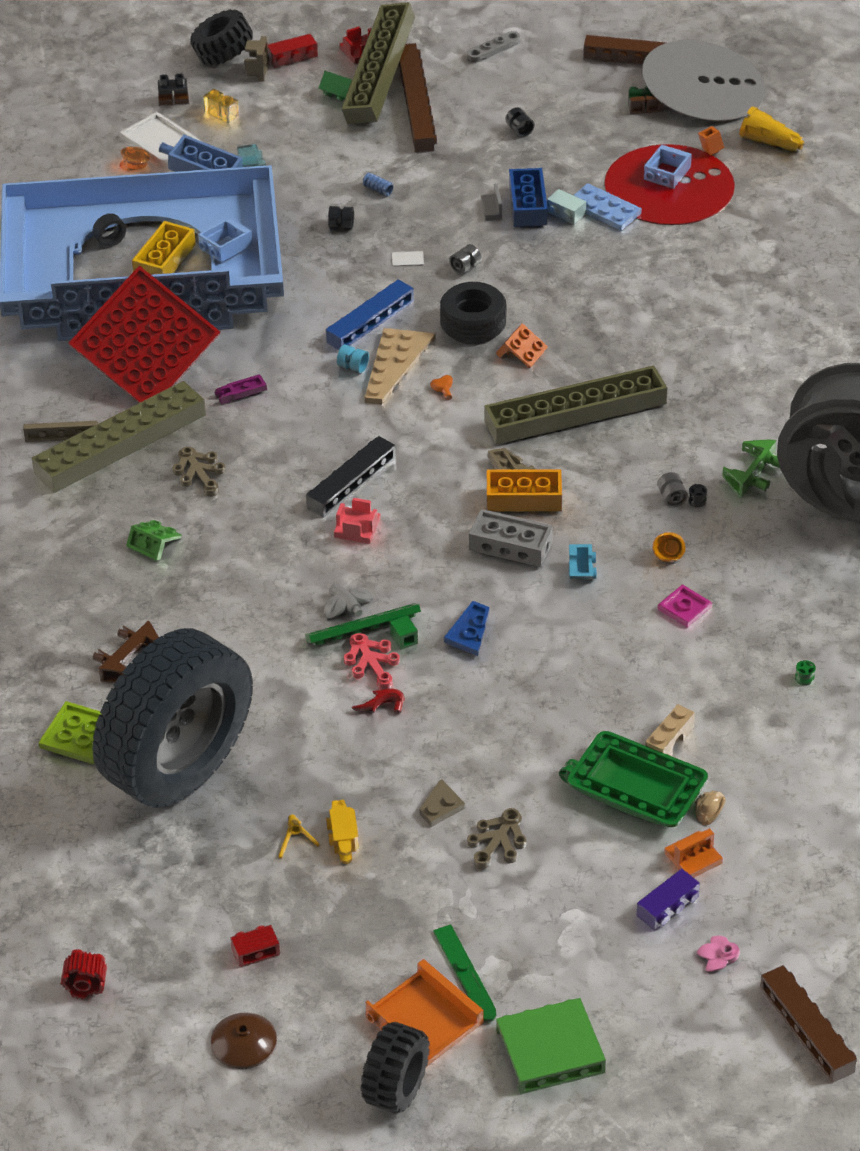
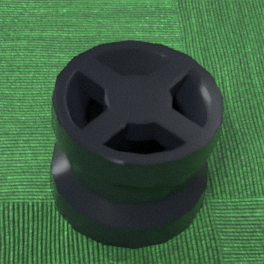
M702 484L690 486L689 504L693 507H703L707 502V488Z

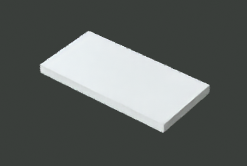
M158 112L120 132V138L167 169L168 155L159 152V146L162 142L174 147L183 135L201 141Z

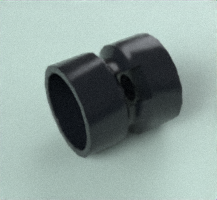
M515 107L506 114L505 122L519 137H526L534 130L535 124L522 108Z
M339 206L329 207V228H339L342 226L344 229H353L354 207L344 206L343 209Z

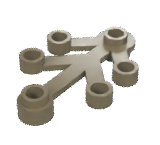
M188 446L181 448L178 452L180 461L178 464L173 465V474L176 476L182 475L185 465L187 463L190 464L186 475H182L180 478L181 485L184 487L190 486L196 473L204 484V494L210 497L217 495L219 492L218 484L216 481L210 480L205 471L215 472L218 475L225 473V464L221 462L216 463L218 460L217 453L213 451L207 454L198 453L194 448ZM196 459L207 461L210 464L198 462Z
M508 808L501 817L479 820L477 831L480 834H470L467 837V844L471 848L478 847L480 842L491 840L484 851H478L474 854V865L478 869L484 870L489 867L491 856L500 842L504 849V860L507 863H514L516 861L517 852L512 848L507 836L510 828L514 835V846L518 849L526 846V837L522 835L519 827L522 817L517 809ZM500 825H501V827H500L499 829L493 830V831H489V828H490V827H495V826H500Z

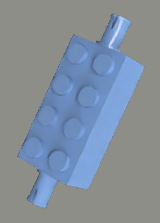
M183 135L174 147L164 142L159 146V152L168 155V169L174 172L242 167L243 163L242 157L187 135Z

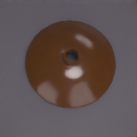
M244 1012L230 1015L216 1025L211 1035V1049L214 1056L222 1064L235 1069H250L263 1064L273 1055L277 1046V1035L274 1026L269 1020L255 1013Z

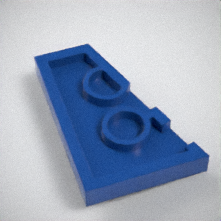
M472 601L444 636V643L478 656L490 607Z

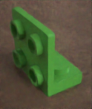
M156 520L140 522V524L131 526L126 547L154 560H161L165 542L181 539L182 534L177 533L176 529L172 527L162 526L161 522Z

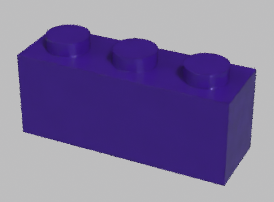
M680 869L637 902L636 916L655 931L660 926L666 925L670 918L680 914L688 904L694 903L699 898L700 882L683 869Z

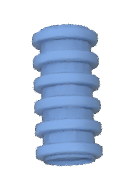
M367 173L363 178L364 187L384 194V196H389L393 191V183L379 176Z

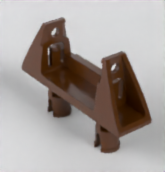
M147 621L136 632L123 625V630L119 629L117 635L127 641L111 656L98 649V653L94 652L93 660L102 664L99 667L101 682L115 683L120 675L123 676L122 672L126 668L124 664L141 647L145 648L159 638L150 621Z

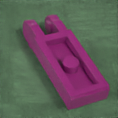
M259 374L228 383L217 388L214 393L217 398L219 397V402L224 405L231 403L233 399L236 400L266 391L267 385Z

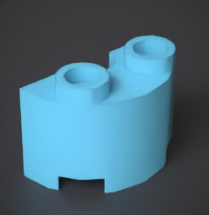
M569 544L570 579H596L597 570L592 565V563H596V552H592V544Z

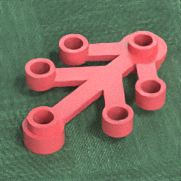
M362 633L352 635L349 639L352 648L349 653L344 655L345 665H354L358 652L361 651L363 654L358 665L352 668L353 677L356 679L362 678L364 670L369 663L377 675L378 688L382 690L390 689L393 685L392 676L388 672H384L378 661L395 666L400 662L399 654L392 652L386 655L370 651L369 648L379 649L381 652L387 653L391 650V642L389 640L372 641Z

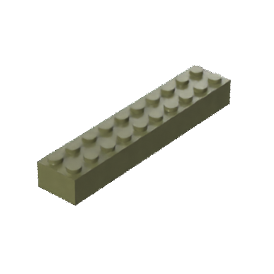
M410 2L380 5L342 106V112L347 124L373 123L378 121L415 20V14Z
M653 365L484 405V422L496 445L665 405L667 404V386Z
M182 381L32 457L34 474L53 493H56L206 416L205 400L185 381Z

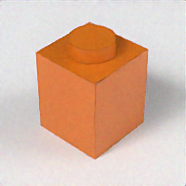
M713 126L698 133L702 148L709 155L717 154L725 148L720 131Z

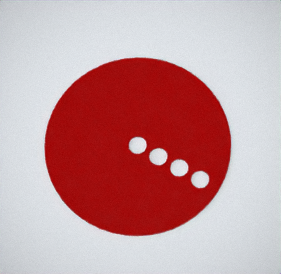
M675 144L651 145L630 151L618 158L610 166L605 177L606 192L642 208L641 214L637 219L663 225L690 224L712 217L728 205L735 189L732 173L722 161L700 149ZM661 145L692 154L691 168L683 176L690 178L691 181L689 183H681L679 181L674 189L645 180L644 166ZM661 163L658 169L674 173L678 168L665 163ZM718 169L721 173L719 175H711L709 170ZM703 173L706 177L704 179H696L694 174Z

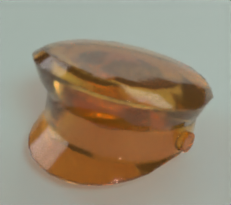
M125 147L121 149L123 160L120 162V168L126 171L143 169L148 165L150 154L140 147Z

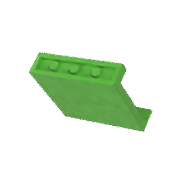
M581 998L568 999L561 1003L548 1004L544 1007L496 1018V1032L501 1035L518 1079L520 1095L605 1073L606 1059Z

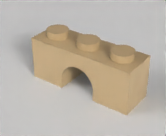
M677 704L646 740L645 746L671 756L677 738L684 741L694 729L695 712Z

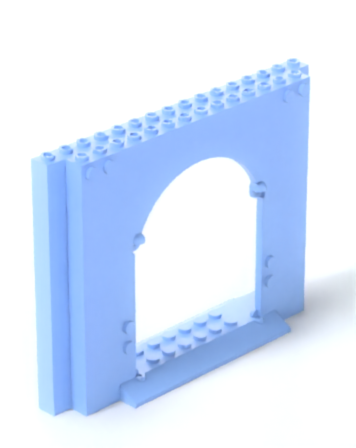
M272 165L2 184L1 316L19 315L21 329L56 327L58 341L71 340L129 277L74 280L73 254L80 255L82 253V245L93 237L92 229L94 223L102 215L108 213L118 215L124 224L140 221H167L192 228L196 234L230 217L252 231V246L223 262L211 256V271L152 275L218 330L234 329L232 314L268 312L267 298L284 296ZM117 224L109 225L106 229L117 226ZM227 236L216 243L221 246L233 238Z

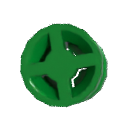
M807 660L797 663L795 680L798 684L807 686L814 682L816 670L814 663Z
M569 759L565 763V767L559 770L560 778L567 784L569 774L578 763L575 759Z

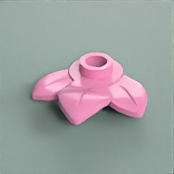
M723 936L711 937V943L704 944L697 950V955L708 960L707 972L724 969L727 963L735 962L740 954L738 945L729 942Z

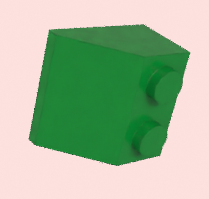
M324 71L318 89L323 91V95L329 97L335 95L337 96L336 99L344 102L352 79Z

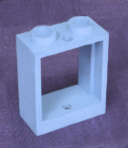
M661 145L645 164L644 179L674 189L691 168L692 154ZM661 163L678 167L674 173L658 169Z
M230 217L198 234L199 248L220 262L253 245L252 231ZM227 236L233 238L221 246L216 243Z

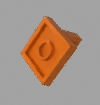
M710 828L703 832L697 831L664 849V854L678 870L683 869L693 878L723 864V857L713 847L714 832Z

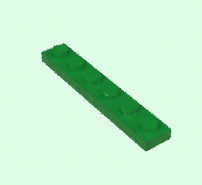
M413 603L305 634L306 641L313 643V645L324 643V639L331 638L336 640L342 638V634L348 632L352 635L360 633L362 628H378L380 623L386 622V624H390V621L407 615L409 618H413L416 616L415 613L421 612L420 606Z

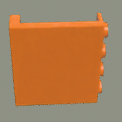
M425 959L417 963V972L374 1005L369 1001L365 1002V1015L367 1019L379 1026L381 1030L387 1023L398 1022L425 1032L430 1042L427 1066L484 1023V1010Z

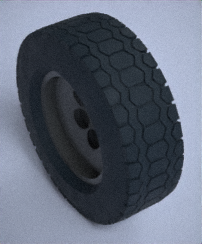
M181 628L164 634V636L154 640L153 644L150 643L142 650L143 653L140 652L132 660V664H128L122 672L123 676L120 675L113 685L115 688H111L106 697L108 701H104L100 711L101 715L97 719V728L94 731L93 758L100 774L120 790L149 807L161 808L176 804L194 793V790L199 789L204 784V781H207L214 774V770L217 771L223 763V758L226 759L232 750L230 747L235 745L251 705L253 679L247 662L216 639L193 628Z

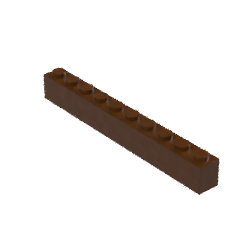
M416 43L405 44L399 61V68L415 153L434 151V145L437 144V135H435V125H433V115L426 78L424 77L420 49H417Z

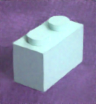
M560 189L547 199L548 213L575 225L586 215V201Z

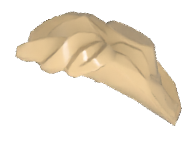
M720 791L704 792L703 795H699V798L695 800L696 816L702 825H710L720 814L726 802L725 796Z

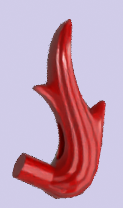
M398 689L373 691L376 695L373 699L364 704L351 707L355 711L372 710L375 713L380 705L392 702L395 703L393 711L401 713L405 697L402 691Z

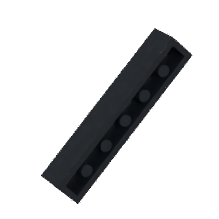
M380 436L370 441L368 445L359 450L352 458L345 461L341 467L334 470L331 475L306 494L307 509L323 518L396 459L395 444Z

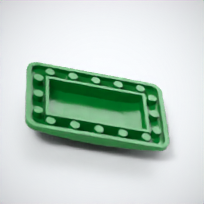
M602 731L597 734L568 776V784L573 789L615 809L666 827H676L680 824L708 780V773L704 769L610 731Z

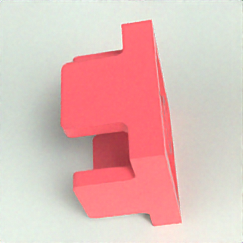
M353 498L352 508L345 507V504L341 503L336 513L334 537L370 544L381 519L380 513H378L377 509L371 511V501Z

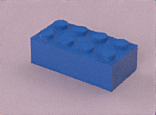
M509 169V190L514 227L547 225L548 208L543 169Z

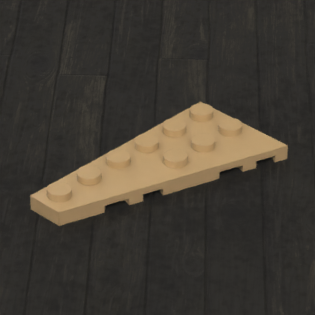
M383 328L365 394V403L383 405L393 392L396 384L399 385L402 381L404 374H408L420 359L421 353L425 352L428 349L429 343L436 339V333Z

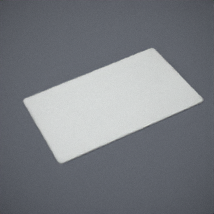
M423 251L392 252V266L424 264Z

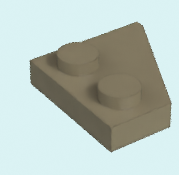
M506 448L488 450L487 457L496 470L535 469L532 465L529 467L522 463L523 459L513 455Z

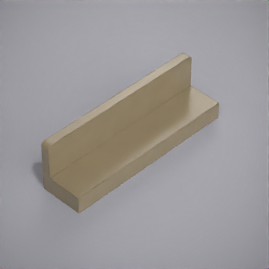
M78 421L24 424L25 442L65 441L97 425L98 422Z

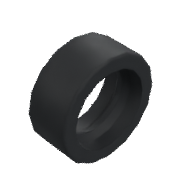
M108 213L98 218L92 229L93 236L104 247H112L120 243L127 231L124 222L118 215ZM117 224L113 233L102 237L103 231L109 225Z

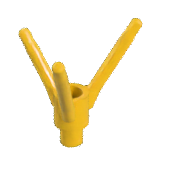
M293 814L288 816L287 834L278 857L280 859L283 857L292 834L302 833L316 846L320 845L301 826V821Z

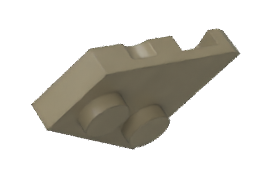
M441 779L421 806L420 815L433 827L465 809V803Z

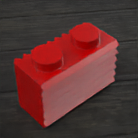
M272 925L258 926L252 931L238 932L230 937L232 951L241 968L251 963L254 964L255 962L280 955L279 941Z

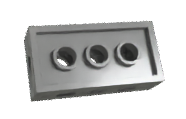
M484 509L480 510L469 532L470 551L538 567L542 566L553 542V525Z

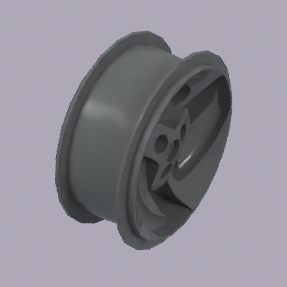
M843 363L826 367L816 372L798 387L791 402L790 417L778 437L777 458L780 470L789 486L804 501L819 511L835 518L859 524L860 363ZM823 424V425H833V426L831 427V429H830V431H829V430H826V429H824V428H821V427H819V426H817V425ZM818 444H824V445H826L827 447H826V448H820V447H818L817 445H818Z

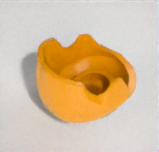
M664 532L659 534L653 541V553L658 559L673 563L684 555L685 542L676 533Z

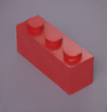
M311 33L268 44L269 61L276 68L318 57V44Z

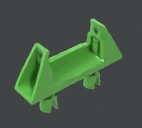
M777 440L743 441L742 451L756 458L746 472L723 467V478L740 497H743L752 486L764 492L769 489L770 480L758 478V476L768 464L780 468L777 455L775 456Z

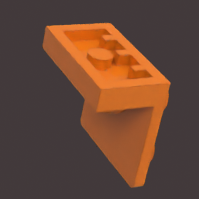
M522 323L495 354L501 358L505 353L509 355L512 352L528 368H531L548 346Z

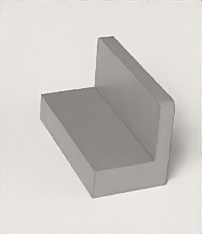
M497 183L494 184V194L481 195L485 221L502 219V200Z

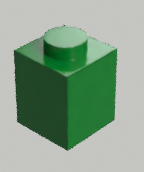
M408 615L390 621V635L400 650L418 644V630Z

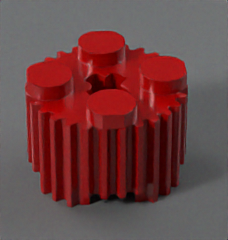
M80 949L73 950L71 956L68 955V958L64 960L60 985H63L65 990H69L72 998H81V1000L87 998L88 995L102 994L107 971L105 957L102 954H91V952H83Z

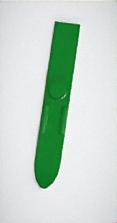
M452 925L433 930L466 995L484 1010V1021H494L496 1019L495 1006Z

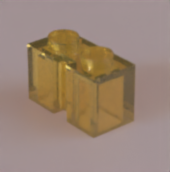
M212 89L203 96L204 112L228 124L239 117L238 100L230 96H224V93L216 89Z

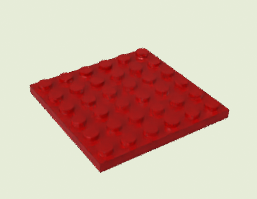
M139 265L68 344L140 403L174 386L219 337L221 332Z

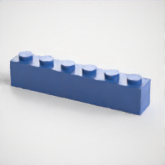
M399 279L329 326L326 329V343L337 350H340L344 344L351 346L414 302V288Z

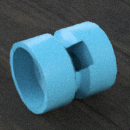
M344 344L337 355V366L363 373L369 362V353Z

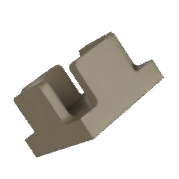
M261 36L259 41L247 40L245 52H249V57L257 58L244 60L245 73L247 76H258V81L265 80L269 65L267 36Z

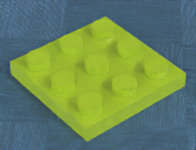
M65 701L39 741V748L94 764L93 736L95 728H97L98 716L101 715L100 711Z

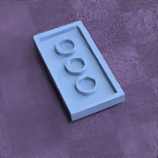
M588 183L573 195L586 201V215L620 231L635 220L642 208Z

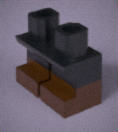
M183 73L176 74L175 79L169 80L166 74L160 75L158 80L159 106L173 105L172 91H174L175 105L189 104L187 79L184 78Z

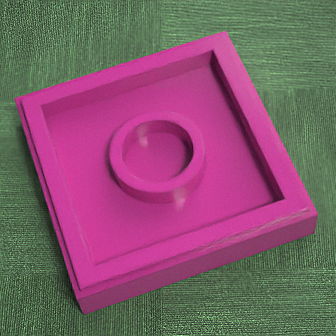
M683 584L658 604L659 611L687 628L712 608L711 601Z

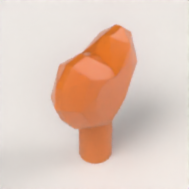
M444 375L431 381L430 386L433 390L442 392L446 400L452 399L449 389L452 387L453 378L450 375Z

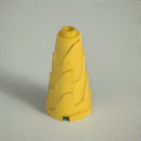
M752 106L748 110L747 114L749 115L747 118L744 117L740 127V137L758 143L762 142L773 147L778 146L792 152L802 150L805 141H803V137L799 136L798 133L785 127L784 124L773 119L772 116L759 110L757 107Z

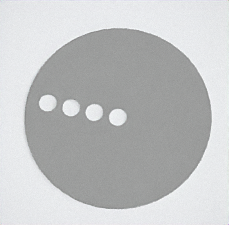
M678 40L665 43L647 55L642 67L643 79L647 88L660 102L681 114L697 119L728 121L749 115L747 112L752 106L758 108L765 95V85L762 76L752 63L735 51L710 42ZM706 77L709 79V82L701 83L698 78ZM717 77L722 78L725 83L717 84L713 79ZM732 78L740 81V84L733 85L729 80ZM750 79L753 80L756 83V85L749 86L745 84L744 81Z

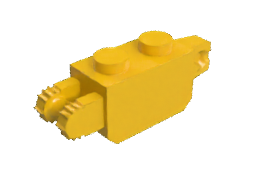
M344 800L332 801V809H329L330 818H326L327 830H331V833L328 834L329 846L334 847V853L339 854L342 864H349L352 861V852H356L359 849L355 810L347 807Z

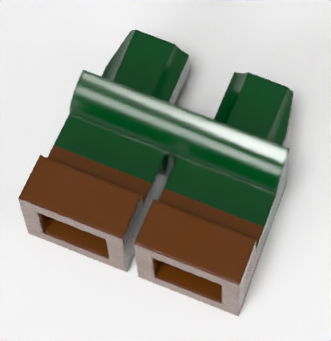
M636 86L630 87L628 90L630 114H642L645 111L646 113L661 112V102L650 92L647 86L644 89H638Z

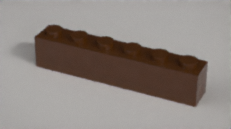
M586 35L583 59L643 65L647 55L666 42Z
M782 965L762 974L760 989L829 1080L834 1083L855 1073L857 1062L855 1053L848 1049L842 1036L837 1034L832 1028L830 1021L823 1017L817 1004L810 1000L806 990L796 982L793 973Z

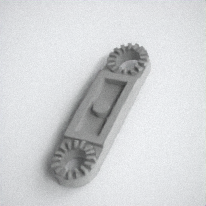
M515 31L507 32L467 51V58L471 62H479L484 58L487 59L511 48L513 45H518L521 41V35Z

